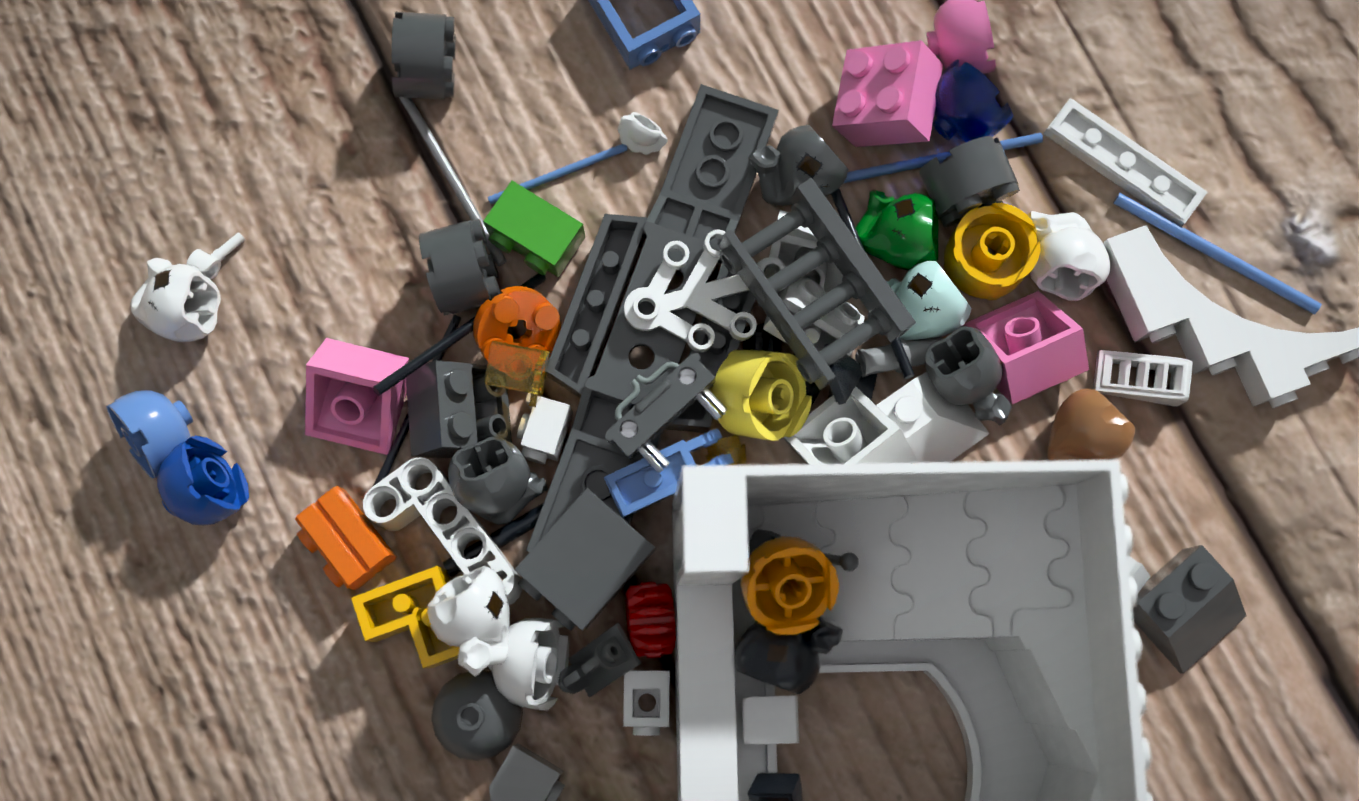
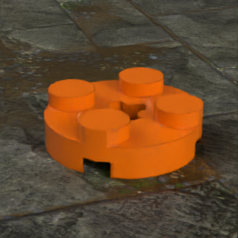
M512 286L500 290L501 294L496 295L491 301L487 299L480 306L474 319L473 337L481 354L495 368L508 373H523L529 370L536 371L544 368L548 364L549 357L561 330L558 310L541 293L532 288ZM518 320H524L523 325L527 328L525 334L520 336L519 339H513V336L507 332L509 326L515 327L518 324Z

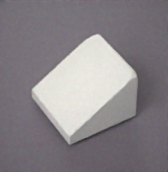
M797 695L743 697L744 744L799 743Z

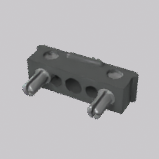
M692 353L680 365L675 362H667L648 378L638 375L631 382L633 392L615 410L617 422L606 431V440L610 444H616L630 460L640 453L658 473L662 472L664 469L644 449L647 447L667 468L669 461L651 443L662 431L696 400L702 404L715 420L721 418L722 416L704 398L703 394L723 415L727 411V408L709 390L716 381L715 377L701 363L700 354ZM674 369L622 417V411L639 395V383L644 385L651 384L666 370Z

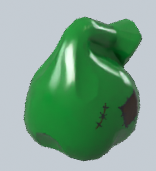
M871 190L869 192L867 210L855 227L865 252L894 267L907 271L925 261H936L938 263L939 223L934 200L926 195L917 193L904 195L895 200L892 196H885L884 192Z

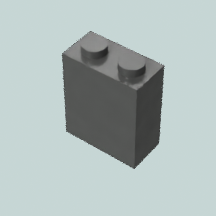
M586 488L514 570L523 577L518 584L531 597L538 601L544 596L556 607L551 614L570 631L575 626L583 631L591 625L653 554L656 548L590 489Z

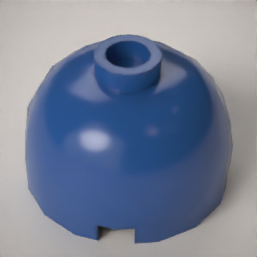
M196 435L178 444L162 462L157 474L158 491L164 508L177 518L192 525L200 526L214 525L242 508L241 506L249 499L248 483L238 463L234 464L231 469L227 461L221 457L227 453L221 445L209 438Z

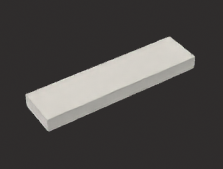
M1071 98L1044 132V135L1158 214L1180 226L1186 223L1207 194V191Z

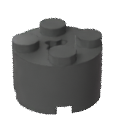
M395 11L392 27V64H394L395 72L398 73L397 77H392L394 97L445 100L446 97L454 98L455 73H453V59L456 58L454 17H449L446 14Z
M985 136L958 145L949 150L951 155L943 163L940 164L937 157H935L919 170L929 198L934 200L938 219L942 221L944 227H950L959 223L966 213L976 207L992 205V203H1003V199L1011 197L1020 191L1018 181L998 137L993 140L992 136Z
M480 219L468 220L419 234L422 259L427 258L429 272L426 273L428 283L439 311L444 313V315L480 307L487 299L491 301L496 295L500 294L496 278H499L496 263L492 253L487 255L484 245L487 243Z

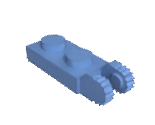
M713 429L687 442L683 439L660 450L659 452L669 461L667 468L651 454L655 461L664 469L662 472L658 473L643 458L603 477L621 517L625 518L674 495L682 466H697L691 452L717 443L722 438L719 429ZM730 453L721 454L701 466L731 465L734 461Z

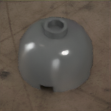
M482 670L475 677L467 671L457 674L443 685L434 700L431 720L435 736L445 750L460 759L481 761L497 756L513 743L521 729L523 709L521 706L510 703L498 691L493 680L492 671Z

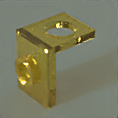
M492 341L489 348L485 384L531 393L529 406L536 407L544 393L550 351Z

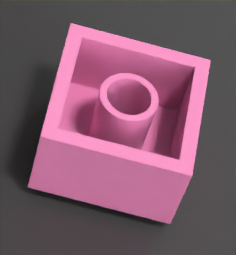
M922 40L848 49L846 51L832 127L855 147L929 142L943 63Z

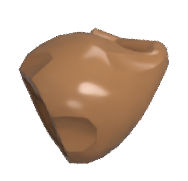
M1080 389L1064 400L1056 413L1049 437L1047 459L1048 461H1079L1121 458L1132 444L1135 426L1097 390Z

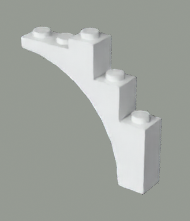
M1147 225L1108 238L1103 243L1110 259V272L1107 282L1134 342L1149 337L1152 343H1156L1176 335L1186 359L1193 361V375L1209 369L1213 376L1235 367L1253 407L1269 401L1273 409L1298 399L1295 391L1311 384L1308 377L1330 369L1327 361L1339 357L1342 364L1359 358V327L1343 332L1302 333L1274 329L1241 318L1212 302L1188 283L1163 255Z

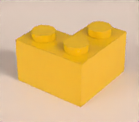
M435 566L351 597L364 640L378 642L410 630L423 668H435L458 659L459 647L448 645L439 640L431 627L427 615L428 604L432 601L436 592L450 581L446 569Z

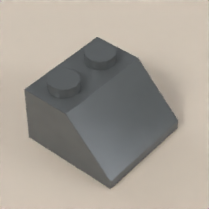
M1203 545L1182 549L1145 583L1137 594L1135 607L1132 608L1133 621L1179 673H1185L1247 616L1234 579Z

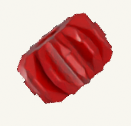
M641 582L639 585L629 586L626 591L625 600L628 640L631 642L637 657L659 658L661 655L672 654L676 641V624L670 587L665 583Z

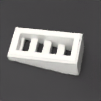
M1099 350L1097 352L1093 389L1105 395L1177 407L1189 399L1193 361L1169 356ZM1112 363L1120 364L1117 384H1110ZM1131 366L1137 367L1135 386L1129 385ZM1149 369L1155 370L1154 388L1147 387ZM1168 373H1171L1170 388L1168 390L1166 389Z

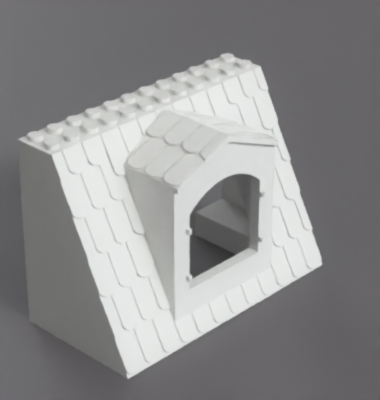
M1120 460L682 466L672 502L674 611L676 624L675 683L678 801H749L747 793L756 775L759 773H777L776 744H744L742 706L743 697L775 696V686L738 672L734 661L735 650L740 638L756 621L745 605L740 581L741 577L749 571V542L752 534L757 529L773 531L780 534L781 537H800L814 544L826 554L842 556L850 552L858 557V567L853 571H845L840 565L832 564L836 569L839 581L837 600L832 610L830 611L827 607L821 617L825 621L843 629L840 643L837 646L834 645L828 654L819 653V673L923 671L946 698L962 733L967 759L965 801H1153L1151 794L1147 792L1145 770H1148L1150 767L1151 753L1147 740L1142 737L1141 715L1146 710V696L1143 686L1138 683L1136 661H1139L1141 657L1142 646L1139 633L1133 629L1132 608L1135 607L1137 602V588L1134 579L1129 577L1127 557L1131 554L1133 539L1129 526L1125 525L1123 504L1126 503L1128 498V483L1125 475L1120 472Z

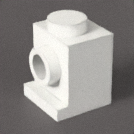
M528 393L525 401L531 409V413L523 414L517 431V438L522 439L520 445L523 449L521 453L526 460L539 464H545L547 458L558 461L573 415L572 409L568 404Z
M630 670L624 674L623 727H633V735L658 736L660 735V727H669L670 671ZM648 693L654 696L656 700L654 709L644 711L640 708L639 698L641 695Z

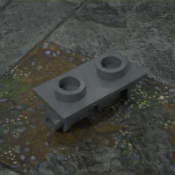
M615 624L569 657L571 666L561 671L558 685L563 692L576 694L585 689L587 695L591 697L641 664L620 624Z

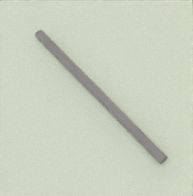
M399 97L471 221L481 220L487 240L485 245L489 252L492 253L498 266L507 262L501 250L488 240L490 235L487 232L483 219L412 98Z

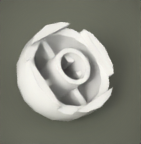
M525 618L509 626L506 661L501 665L488 667L492 670L493 680L498 691L510 703L524 708L547 711L556 703L558 698L550 696L555 685H558L561 671L568 667L569 640L568 636L559 634L558 628L564 627L559 621L544 618Z

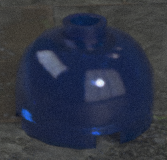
M955 60L942 72L935 94L936 108L934 116L936 119L933 121V127L944 139L949 141L955 137L962 143H966L985 136L994 137L1012 121L1013 113L1008 103L1002 108L999 106L995 97L1000 91L983 73L971 64L965 62L959 67V60Z

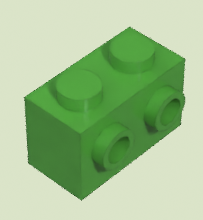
M512 180L483 221L490 235L488 240L493 245L506 253H510L513 249L525 257L523 260L525 264L542 275H545L548 271L559 277L586 238L583 223Z

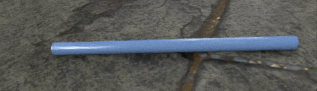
M620 144L519 185L527 190L628 151L627 146ZM504 191L489 196L490 204L496 203Z

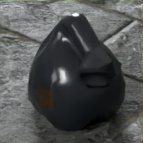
M820 616L817 618L820 623L811 630L796 635H781L768 631L766 626L755 621L742 635L735 650L734 661L738 672L800 695L816 681L820 670L819 653L828 654L834 645L837 646L841 641L843 629L825 621Z

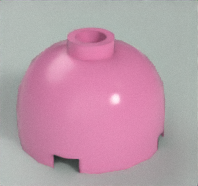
M947 0L939 7L934 16V31L926 32L929 49L935 56L939 55L944 68L953 74L976 76L995 71V59L987 61V50L994 48L985 1Z

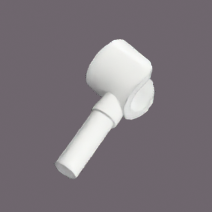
M238 232L221 247L214 250L211 255L197 249L189 256L187 265L196 267L204 276L213 279L219 273L221 261L243 243L245 238Z

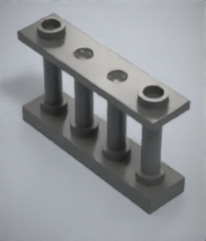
M810 178L797 186L790 201L792 204L791 212L742 243L734 231L730 229L723 235L719 246L722 251L719 252V255L730 273L739 274L798 358L796 361L797 368L804 379L810 384L815 382L821 390L836 377L830 369V365L878 333L886 335L889 341L893 342L905 334L916 322L820 188ZM798 227H808L818 240L817 247L767 279L752 257ZM826 261L828 263L834 262L843 275L842 283L792 315L777 293ZM850 298H859L869 311L868 319L818 352L804 332V329Z

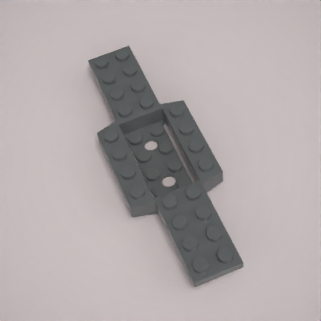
M701 84L660 195L648 218L614 214L604 215L545 369L548 378L579 397L580 402L570 435L526 549L527 552H530L586 488L590 489L621 517L603 477L644 457L638 453L630 460L616 444H610L606 440V431L617 422L615 410L618 405L633 392L631 382L638 375H641L643 378L650 377L667 362L679 364L687 343L660 327L651 331H641L632 327L624 315L625 300L633 290L649 286L662 263L663 250L669 242H683L689 249V258L687 264L682 269H679L684 278L682 284L673 290L666 289L665 294L683 289L704 251L703 244L709 232L713 230L727 232L732 229L736 233L757 175V171L748 160V156L755 149H762L768 145L778 117V109ZM713 238L709 241L712 249L720 251L719 246L722 240ZM672 249L668 252L670 260L674 262L683 260V254L680 250ZM721 258L718 260V263L722 265L716 280L738 274L730 273ZM749 290L712 301L736 314L739 312L751 314L756 299ZM643 301L638 305L639 311L644 315L654 312V306L648 301ZM687 307L671 312L691 325L694 324L697 315L696 312ZM703 317L701 323L709 325L714 331V342L710 349L705 352H695L691 349L689 356L692 353L700 354L701 363L715 377L728 354L733 350L739 349L741 341L734 339L729 330ZM737 320L735 322L736 330L744 333L748 322ZM698 331L694 341L699 345H705L709 339L705 332ZM646 346L652 350L654 361L650 367L636 369L630 364L629 354L635 347ZM674 369L666 370L651 384L644 385L639 383V395L622 411V417ZM696 400L666 429L706 433L710 431L714 417ZM664 431L651 442L657 449ZM647 447L644 448L650 455L653 454ZM634 514L622 519L630 525Z

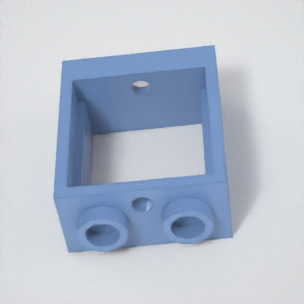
M588 0L630 70L639 65L647 66L654 63L663 52L675 46L684 47L688 45L700 33L701 14L692 0H673L681 14L634 39L630 36L609 0Z

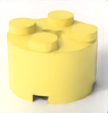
M731 351L716 373V382L709 389L727 408L726 413L723 415L708 398L706 399L722 416L718 419L721 426L729 433L737 436L779 441L778 439L783 437H791L797 434L807 420L812 396L806 395V380L796 365L798 358L790 353L773 351Z

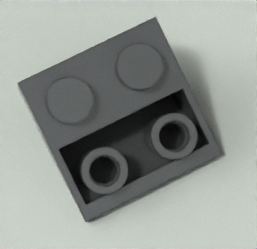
M434 360L406 377L411 457L452 458L458 450L474 445L489 437H500L512 443L506 372L490 365Z

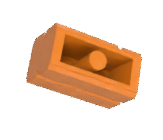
M339 486L330 489L317 499V502L308 506L295 518L302 528L296 533L298 538L311 553H315L317 550L327 561V564L322 568L327 577L338 588L343 584L348 589L356 590L373 578L376 573L382 571L397 558L348 492Z

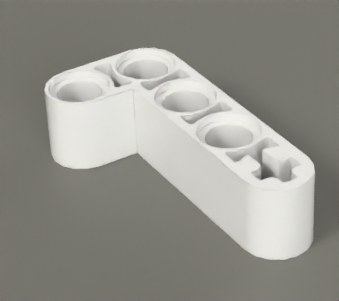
M418 457L407 461L374 485L365 494L363 499L364 513L381 528L388 531H398L422 515L464 575L483 566L491 567L504 579L502 583L506 590L508 604L515 603L520 597L522 588L518 584L521 580L518 573L473 512L463 507L456 500L448 478L429 459ZM424 473H432L430 485L423 490H416L415 483L417 479ZM396 499V507L392 514L387 517H381L380 509L385 501ZM449 506H457L456 518L448 524H440L441 512ZM473 540H482L483 548L481 553L473 559H465L464 550L466 545Z

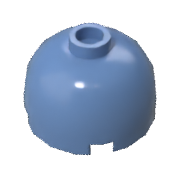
M151 390L134 391L119 397L113 403L106 406L109 418L121 438L125 437L132 448L129 450L130 453L152 479L157 477L162 462L178 444L185 442L191 437L187 425L191 424L193 419L185 405L180 400L172 403L161 393Z

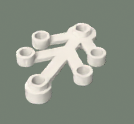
M713 230L707 234L703 244L704 251L683 289L665 294L675 271L682 269L687 264L689 258V249L683 242H669L663 250L662 263L649 286L633 290L626 298L624 315L628 323L641 331H651L660 327L686 341L693 351L705 352L710 349L714 342L715 334L713 329L703 323L693 326L671 313L672 311L687 307L729 330L734 339L739 341L748 340L754 334L757 327L753 315L747 312L736 314L712 301L749 291L739 274L706 283L720 259V251L712 249L709 241L713 238L722 240L725 231ZM672 249L680 250L683 254V260L679 262L670 260L668 252ZM773 257L764 258L757 263L763 274L764 269L768 267L774 268L777 272L786 267L782 261ZM643 301H648L654 306V312L644 315L639 311L638 305ZM737 320L747 321L750 325V331L748 333L738 332L735 328V322ZM697 331L705 332L709 339L708 343L705 345L695 343L693 334Z

